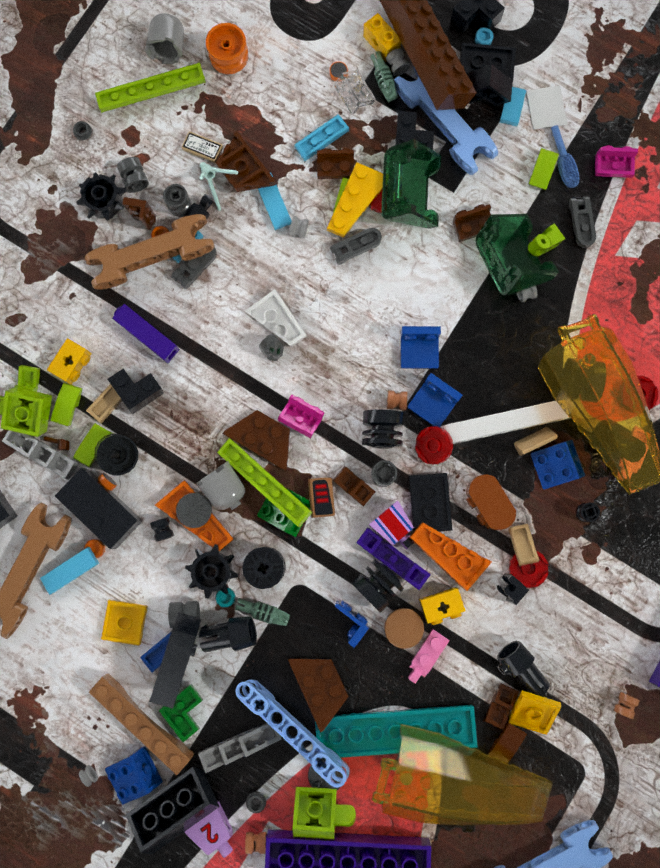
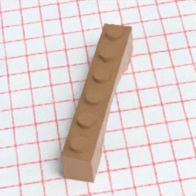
M109 673L102 676L89 691L101 705L176 775L193 757L194 753L182 741L166 732L151 720L131 699L123 686Z

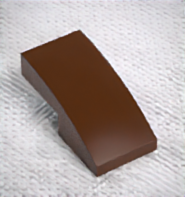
M346 466L332 480L363 507L376 492Z
M500 683L483 721L504 730L509 713L513 711L519 691Z
M507 722L499 739H495L487 756L505 767L520 747L527 733Z

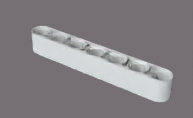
M561 399L440 427L450 434L453 444L569 419L572 418L568 399Z

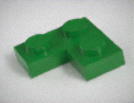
M192 684L177 695L173 709L163 706L159 710L182 742L186 741L200 729L188 713L203 701V698Z

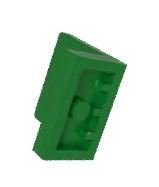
M289 490L296 498H298L306 507H308L311 510L310 501L308 499ZM267 498L265 499L257 516L296 537L301 527L295 525Z

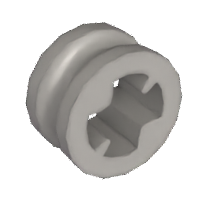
M90 765L86 766L85 770L79 771V777L86 787L91 786L92 782L95 783L98 780L96 771Z

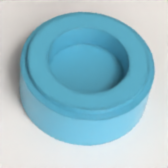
M480 28L476 32L475 43L491 45L494 37L493 32L488 28Z

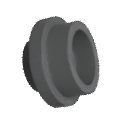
M79 121L74 125L73 133L77 139L86 140L91 136L92 128L88 123Z
M252 792L248 795L246 800L248 810L252 813H260L264 810L266 798L261 792ZM258 799L260 804L255 805L253 800Z

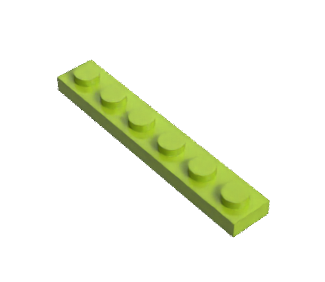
M196 63L95 92L102 113L206 83L201 64Z
M229 438L217 452L298 527H301L312 514L308 507L232 439Z

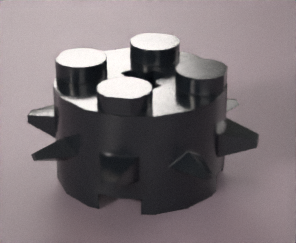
M95 172L93 173V178L89 177L82 184H79L81 198L76 203L77 205L86 206L89 210L87 218L90 219L94 215L98 218H105L108 221L120 209H124L122 195L127 190L126 188L116 186V176L114 174L109 178L102 174L98 175Z
M216 544L211 552L203 553L197 548L195 550L197 558L193 561V564L185 566V569L191 572L192 582L189 588L198 587L204 590L205 598L209 599L212 592L217 590L227 594L228 589L226 585L230 582V579L237 578L239 575L232 570L231 561L235 556L233 554L225 556L220 553L219 547ZM209 567L216 569L215 576L208 574V571H210Z

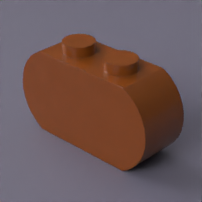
M480 475L469 482L466 488V495L468 497L466 501L471 509L475 508L478 515L476 517L482 526L485 525L491 530H503L510 527L515 521L516 510L496 477Z

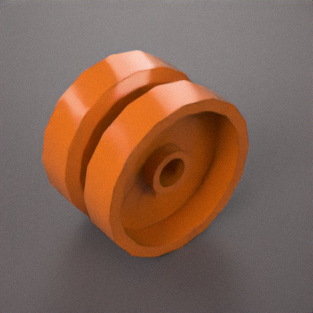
M220 23L208 32L206 48L213 68L223 74H235L241 71L246 66L249 58L246 37L242 29L235 24Z

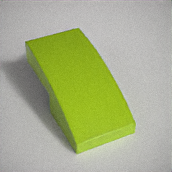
M541 148L528 184L546 190L559 154Z
M19 366L18 385L14 387L37 392L40 368Z
M63 383L50 421L70 426L75 407L79 406L83 388Z
M95 423L81 442L73 459L90 468L95 462L94 454L98 441L104 436L111 434V432Z

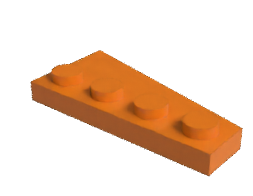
M184 480L157 502L155 506L182 524L176 515L177 504L183 496L196 492ZM211 513L208 522L199 528L184 526L212 548L215 544L218 545L219 552L234 540L213 513Z
M421 523L409 537L465 591L470 589L492 563V561L483 558L476 552L446 537L425 523Z

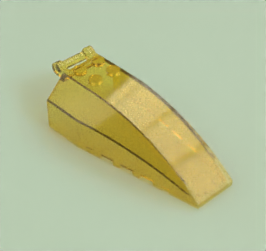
M596 314L589 315L587 319L568 326H559L558 334L563 342L543 355L538 366L553 397L568 417L574 420L578 430L585 434L592 448L599 452L603 458L602 461L612 470L613 475L629 495L660 483V449L649 409L632 361L614 331L601 327ZM588 326L592 329L573 337L569 335L571 332Z
M400 724L399 727L401 743L398 761L389 758H382L380 766L382 769L377 789L373 792L372 801L382 804L383 814L420 823L443 825H516L543 821L553 784L552 781L527 770H521L513 764L504 763L498 758L483 754L475 748L471 749L462 745L461 742L440 733ZM393 769L395 774L390 793L387 794L384 791L389 772Z

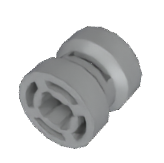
M395 49L386 56V61L392 66L391 71L394 76L402 75L409 69L410 65L404 59L402 49Z

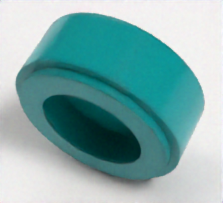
M227 587V594L220 590L216 593V602L219 606L229 607L235 602L236 594L231 588Z

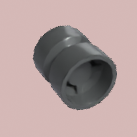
M128 157L117 164L127 192H139L149 185L139 158Z
M171 184L164 190L163 199L170 212L174 216H184L192 205L186 189L180 184Z
M387 460L377 462L371 472L373 482L380 487L391 485L397 477L396 466Z
M187 601L185 604L182 602H170L168 608L170 628H173L179 612L200 618L199 601Z

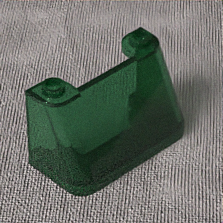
M415 139L392 146L386 151L384 156L381 208L383 218L391 222L427 229L438 227V213L432 209L427 210L428 178L439 171L441 166L440 154Z
M527 214L490 215L476 236V247L502 295H512L551 281L559 273L553 262L547 261L541 265L538 257L529 252V241L527 238L532 231L533 225Z

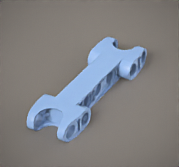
M415 68L414 71L418 77L416 81L410 82L397 76L394 81L397 93L411 109L417 105L420 106L451 142L453 147L449 149L450 155L465 172L473 175L478 171L473 158L474 154L481 153L490 159L498 156V149L495 143L482 127L472 130L455 109L436 110Z
M250 679L237 685L235 692L238 699L254 714L259 715L298 751L312 765L315 772L333 787L338 788L345 784L350 775V768L347 763L332 749L321 743L275 700L272 693L255 679ZM241 686L244 696H242L240 693ZM247 686L250 688V693L247 692ZM275 712H279L282 715L280 723L274 720ZM290 726L296 727L298 731L297 736L294 737L289 734L288 729ZM305 740H309L313 744L311 751L304 748L303 743ZM335 771L340 772L343 777H338Z
M587 820L564 830L560 834L563 841L562 844L517 868H602L611 861L613 854L608 847L590 849L588 847L590 838L594 836L599 827L596 821ZM498 865V866H496V867H494V868H506V867H505L504 865Z

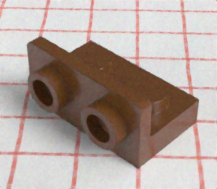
M324 148L317 150L318 179L350 178L354 169V150L349 148H341L339 150Z
M128 197L123 198L122 204L132 218L141 221L147 230H151L152 225H155L156 214L147 201Z
M481 204L474 207L473 210H461L456 213L453 225L459 242L495 231L496 228L490 214V204L486 206Z

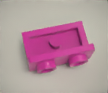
M607 145L601 147L595 155V176L632 178L635 175V156L638 154V149L630 146L614 148Z
M291 395L288 403L280 413L278 421L311 439L325 413L318 407L305 402L302 398Z

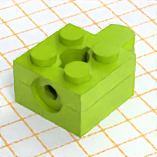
M18 387L5 391V396L0 395L1 429L36 437L46 433L52 395Z
M296 787L292 828L293 837L334 840L335 826H352L355 823L356 811L352 805L336 804L337 789Z

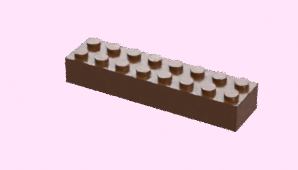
M379 0L436 110L465 108L475 96L476 91L428 1Z

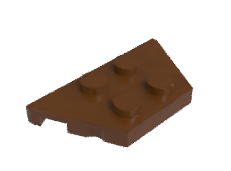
M237 131L234 132L233 140L225 146L223 154L215 162L218 168L238 171V174L222 173L234 190L242 192L276 185L275 179Z
M256 410L222 433L284 471L287 470L290 429L262 412Z
M289 659L290 666L321 733L349 696L331 659Z

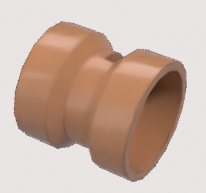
M388 390L387 409L393 410L398 406L399 410L406 411L408 393L405 391L396 393L395 391Z
M620 692L618 697L619 703L615 705L613 711L633 719L635 715L634 709L638 706L640 700Z
M246 832L245 853L253 854L254 852H259L260 854H265L267 832H260L259 834Z

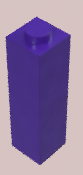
M124 304L115 310L112 319L167 364L180 350L177 345Z

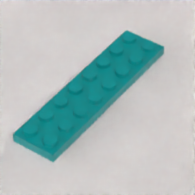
M473 705L335 715L321 733L315 722L316 738L326 747L332 749L340 758L478 747Z

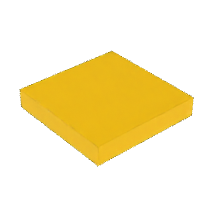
M108 600L101 640L140 646L148 606Z
M522 690L513 711H511L508 717V722L547 735L561 709V702Z

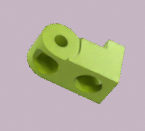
M553 224L528 244V250L532 255L540 256L556 248L565 240V237L558 227Z

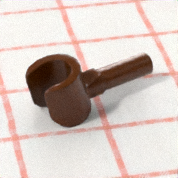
M44 436V441L58 444L57 450H69L70 442L68 440Z

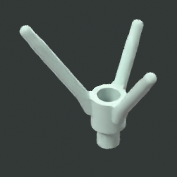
M202 162L200 163V179L202 180L204 177L207 179L217 209L221 211L212 179L217 172L238 174V171L215 168Z

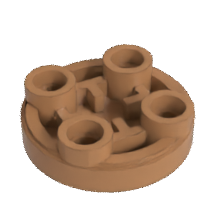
M399 608L391 612L386 618L384 631L392 645L407 649L420 642L424 633V624L421 617L415 611L408 608Z

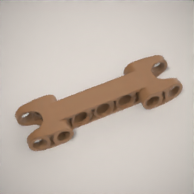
M195 214L177 219L171 224L173 231L119 249L116 244H107L85 255L86 264L103 265L102 272L91 281L92 287L102 290L119 286L127 282L126 273L180 255L182 260L188 261L209 253L215 247L213 240L195 239L197 231L207 224L206 216Z
M42 502L32 510L21 529V534L28 538L0 589V617L3 621L1 637L8 639L16 631L27 613L28 606L21 602L49 548L57 551L63 544L71 526L72 518L64 515L56 525L50 527L45 520L47 505Z

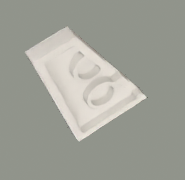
M275 289L245 310L246 313L291 347L307 337Z

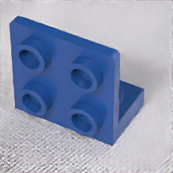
M402 326L400 332L401 368L438 369L441 326Z
M430 373L409 403L408 409L432 426L440 427L463 395Z
M573 440L531 453L543 489L585 476Z
M342 600L341 603L336 601L335 607L358 624L357 626L353 625L347 633L348 643L355 648L369 629L368 621L359 612L355 615L351 611L352 607Z
M145 746L139 748L127 758L105 768L108 779L111 781L122 804L149 794L163 783Z

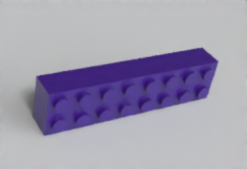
M268 829L265 868H431V843L429 837L335 833L334 840L293 837V831Z

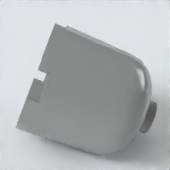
M166 13L158 14L151 20L145 51L151 59L157 58L162 60V64L178 62L182 56L184 28L180 20Z
M228 461L196 483L210 503L218 510H225L229 507L231 510L235 509L241 504L239 500L245 494L243 483Z

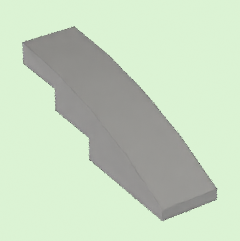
M8 430L2 442L68 480L79 464L31 435Z
M265 723L215 744L197 754L204 772L207 773L243 756L247 757L281 740V736L268 723Z

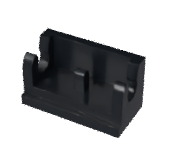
M504 573L501 578L508 585L503 587V589L497 585V590L506 597L505 600L507 602L517 605L529 589L513 575Z

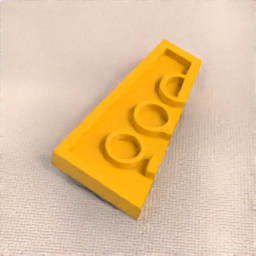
M356 162L328 224L327 231L344 238L391 177Z

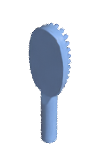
M555 125L551 130L560 155L558 158L559 174L567 187L574 188L579 184L578 168L572 155L566 151L558 125Z

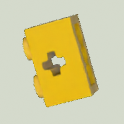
M378 13L364 23L363 37L376 52L380 51L382 53L383 60L387 62L386 56L401 46L398 35Z
M67 338L47 368V371L72 385L80 377V371L83 366L89 363L92 353Z
M456 587L419 599L425 620L432 625L442 623L443 619L450 617V619L461 617V613L465 612L459 590ZM441 602L447 605V607L444 608V612L438 609V607L441 606Z

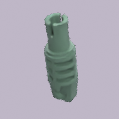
M377 51L375 52L377 58L374 53L370 56L375 67L374 75L380 91H382L386 100L390 102L398 98L395 81L389 66L385 65L382 53Z
M241 598L237 601V603L245 606L236 605L235 610L251 614L253 619L271 625L287 626L290 614L275 606L259 601L253 603Z

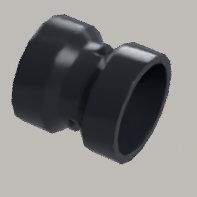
M582 503L578 505L575 513L581 522H593L599 518L600 509L595 503Z
M169 517L150 523L151 529L155 532V542L174 536L173 530L169 527Z

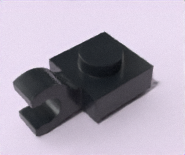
M204 194L199 205L193 203L183 217L202 214L206 216L207 220L210 216L207 210L213 203L212 198Z

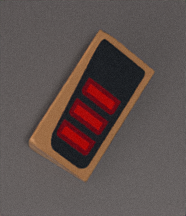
M332 478L308 479L310 508L312 511L311 518L334 516Z

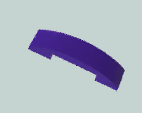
M368 527L356 542L418 590L422 588L431 575Z

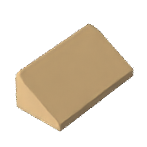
M545 427L516 441L514 446L518 454L522 456L557 439L558 436L551 429Z

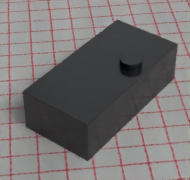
M83 467L55 495L109 549H117L143 521L112 491L102 486L98 478L89 469Z
M181 612L178 613L149 702L173 709L190 656L194 657L197 649V644H194L202 620L201 618Z
M192 767L128 812L126 817L140 853L154 854L220 806L204 771Z

